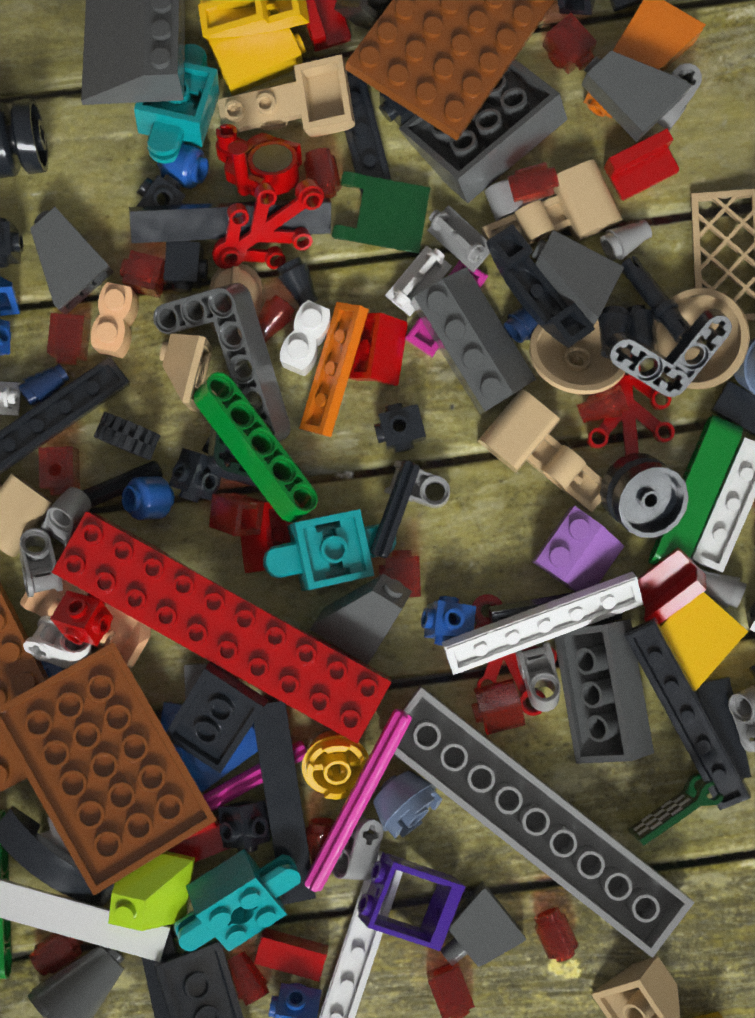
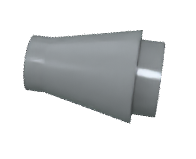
M645 220L608 229L600 239L602 250L610 260H622L641 243L651 238L652 230Z
M701 569L706 574V590L704 592L724 607L728 608L731 606L737 609L747 584L741 582L739 577Z

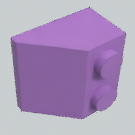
M572 506L555 527L532 560V563L573 592H577L597 585L624 548V545L602 524L576 506Z

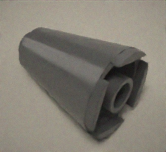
M99 945L32 988L28 998L44 1018H94L122 974L124 967L120 963L125 958L118 950Z

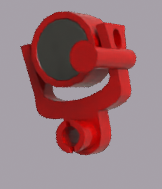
M223 124L219 126L220 129H216L218 139L215 144L217 157L225 163L226 180L237 186V191L240 195L247 196L250 194L255 197V189L263 183L272 185L276 195L287 193L295 188L299 182V167L302 165L300 143L277 138L267 133L257 134L246 141L237 137V128L232 124ZM264 193L261 198H267V195H270V193Z

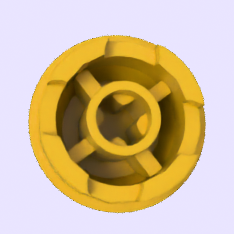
M333 730L326 731L318 735L309 746L302 762L303 777L312 789L324 794V798L333 800L344 799L349 796L369 755L359 742L356 744Z

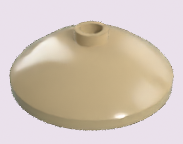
M695 288L683 291L672 297L671 299H674L679 306L677 309L690 326L694 324L704 311L709 309L721 310L731 321L732 329L728 338L687 388L708 389L720 385L737 372L747 354L750 333L745 314L733 299L724 293L712 289ZM655 320L658 341L655 344V351L667 357L678 343L674 341L666 327ZM712 323L709 328L717 329L719 324ZM694 346L687 350L685 360H692L697 357L700 347ZM662 372V375L672 383L676 380V377L671 378Z
M598 320L593 326L595 330L570 348L558 342L539 324L532 333L529 345L531 362L537 373L546 382L560 390L574 394L603 392L616 385L626 372L615 366L609 358L601 356ZM627 347L622 348L621 352L630 358L629 349Z

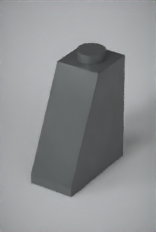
M610 51L603 58L599 55L596 56L585 67L584 71L587 74L581 84L636 142L684 98L691 88V85L686 80L614 51Z
M56 207L50 211L45 210L36 217L34 225L30 228L53 304L66 316L110 277L114 271Z
M554 230L547 242L542 239L540 240L532 255L533 258L537 259L536 266L565 303L570 306L575 302L594 326L624 267Z
M381 574L324 607L310 630L368 665L412 591L406 588L400 581Z

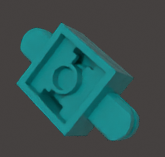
M196 44L185 45L184 100L139 102L134 106L138 133L149 135L147 139L149 155L158 163L167 164L174 162L179 154L182 143L199 147L203 146L220 95L218 70L208 67L205 50Z
M360 509L292 523L287 526L291 542L270 547L263 557L264 569L270 576L275 578L298 574L301 591L375 576L371 558L379 556L371 553V547L380 524L364 527ZM396 537L390 552H392L395 548Z
M243 849L186 885L194 911L174 924L180 947L186 951H194L216 937L229 952L286 916L287 913L280 896L297 886L301 880L293 858L287 855H280L260 868L247 851Z

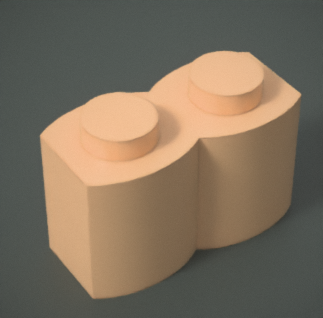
M107 282L99 295L98 309L100 315L94 321L91 329V345L100 354L123 359L131 345L132 335L130 326L137 317L139 300L131 287Z

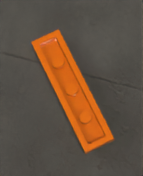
M336 302L299 429L327 437L332 436L369 309L361 305Z

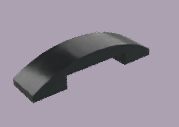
M513 224L486 242L495 265L514 296L532 318L553 338L567 348H570L595 330L575 302L568 306L532 261L529 255L533 249Z
M12 805L0 819V844L27 871L53 889L78 901L103 907L111 898L114 884L93 896L71 855L40 835L38 830L41 824Z

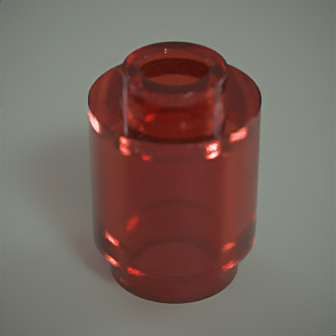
M317 148L308 151L305 154L306 161L303 163L306 179H314L320 184L324 192V198L332 199L336 197V192L341 190L342 185L335 156L331 155L329 148Z
M546 162L515 170L514 175L507 176L514 203L522 201L524 204L555 195L553 188L559 186L555 167L548 168Z
M552 907L537 914L534 917L536 922L534 928L547 958L556 959L557 962H563L572 958L575 955L574 950L579 944L565 913H561L559 907Z
M51 933L35 945V950L29 955L30 960L42 976H46L49 973L54 974L81 955L83 941Z

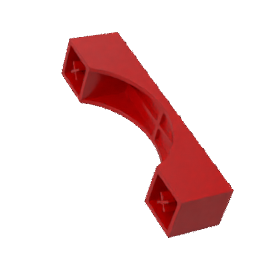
M85 512L52 570L53 574L358 744L392 682L391 677L236 595L181 563L157 546L101 515Z

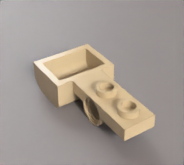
M341 54L294 65L296 82L218 99L221 125L232 124L237 128V133L256 128L261 130H277L287 126L288 121L302 118L303 129L309 137L324 136L353 128L355 120L347 70H345V58Z
M592 159L555 174L550 180L552 198L545 201L537 200L518 209L514 214L484 226L481 232L489 240L513 224L527 243L531 245L541 239L550 237L553 230L559 233L569 229L573 240L579 242L619 225L623 219L595 160Z
M521 389L478 439V443L515 473L527 461L591 514L601 502L600 489L603 478L588 467L586 462L576 452L560 444L549 435L559 423L560 418L530 393Z
M13 473L10 474L3 485L0 484V550L11 557H16L20 552V538L22 534L29 529L38 528L45 519L47 510L54 502Z

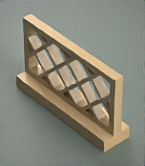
M755 189L691 193L695 288H702L703 286L707 289L716 290L729 277L742 289L734 297L733 300L735 302L745 292L755 300V292L750 289L755 282V276L745 285L732 273L743 260L755 268ZM751 198L752 211L744 219L729 208L737 199ZM721 200H729V201H728V203L725 205ZM713 201L721 210L709 222L699 214L698 202ZM725 212L739 224L728 237L713 226ZM751 218L753 220V228L747 223ZM699 221L705 226L701 232L699 229ZM742 227L753 236V244L745 252L731 241ZM708 230L723 241L712 254H709L700 246V239ZM726 244L741 256L729 270L714 258ZM753 249H754V260H753L751 257L748 256V255L753 251ZM701 254H702L705 258H707V259L703 262L702 265H701ZM710 262L724 273L713 287L704 281L701 275V271ZM755 313L745 314L747 322H755Z

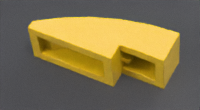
M211 0L198 4L202 36L205 39L255 35L310 23L306 0Z

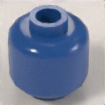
M182 143L179 154L174 162L167 164L157 162L162 178L168 174L179 182L182 188L186 189L195 188L198 184L203 183L209 170V162L205 158L202 149L186 143Z
M159 476L135 477L130 480L122 493L124 509L136 520L164 518L171 510L175 499L174 492L169 483Z

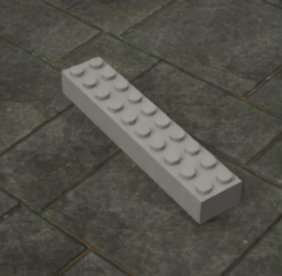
M419 685L401 709L410 714L412 720L394 754L653 958L695 902Z

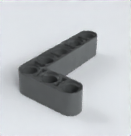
M232 283L158 306L153 315L154 324L160 332L165 334L175 333L210 322L214 323L231 379L264 423L270 427L276 439L280 442L287 438L291 430L290 421L248 288L241 283ZM228 296L231 299L232 306L228 302ZM200 304L202 305V307H203V309H204V313H203L202 310H201ZM238 329L242 333V338L238 334ZM248 361L252 366V370L248 366ZM258 394L261 396L262 402L259 400Z

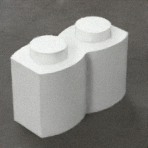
M310 300L301 305L295 316L294 331L287 336L281 347L280 361L283 368L302 376H306L312 370L317 360L318 346L326 339L330 327V309Z

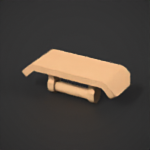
M62 579V591L57 592L55 589L36 592L34 597L29 598L25 592L20 605L41 617L52 616L67 590L86 596L88 593ZM106 603L105 606L114 618L108 632L104 634L98 646H92L100 650L114 642L127 666L132 668L151 636V628Z

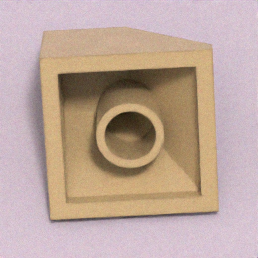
M171 333L169 342L164 341L162 344L160 361H163L162 366L181 401L191 411L197 412L198 407L194 402V393L206 380L213 347L206 337Z
M658 956L633 963L591 994L607 1018H680L677 983Z

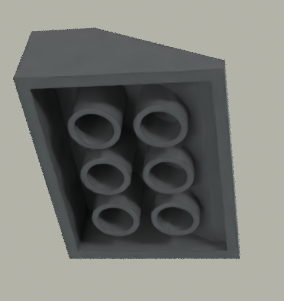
M86 0L82 105L184 100L185 0Z
M515 59L457 141L416 114L404 123L399 130L447 186L465 202L469 203L568 119L560 93Z

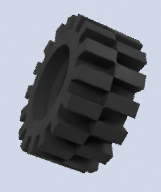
M107 412L103 413L94 437L147 460H151L161 436L149 429Z

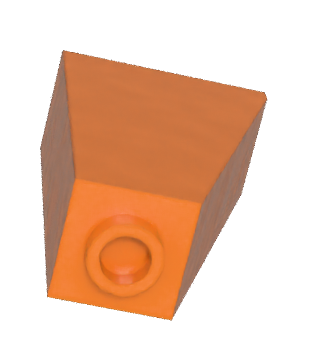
M643 0L613 51L658 70L665 71L696 42L706 24L665 0ZM588 92L583 103L588 105L589 110L598 116L604 117L606 115L612 119L613 117Z

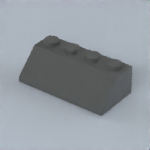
M467 267L439 280L413 296L411 300L413 308L423 321L433 340L437 343L441 353L479 414L486 412L536 380Z
M631 619L587 625L554 638L576 764L633 761L654 754L638 660L624 636L625 631L632 628Z

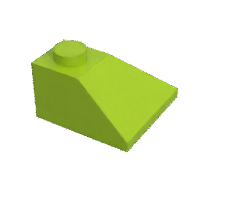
M166 851L115 882L111 894L108 924L145 931L175 924L176 921L186 916L190 900L186 885L192 882L195 857Z

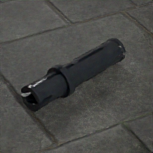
M632 256L633 262L629 257L621 264L624 267L622 273L649 305L657 323H662L674 341L679 343L680 337L683 338L690 329V324L677 309L679 306L675 300L669 299L658 283L644 268L638 257Z

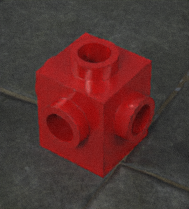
M67 590L50 619L69 641L78 645H82L85 642L98 646L104 634L108 632L114 617L105 606L106 603L89 593L86 596Z

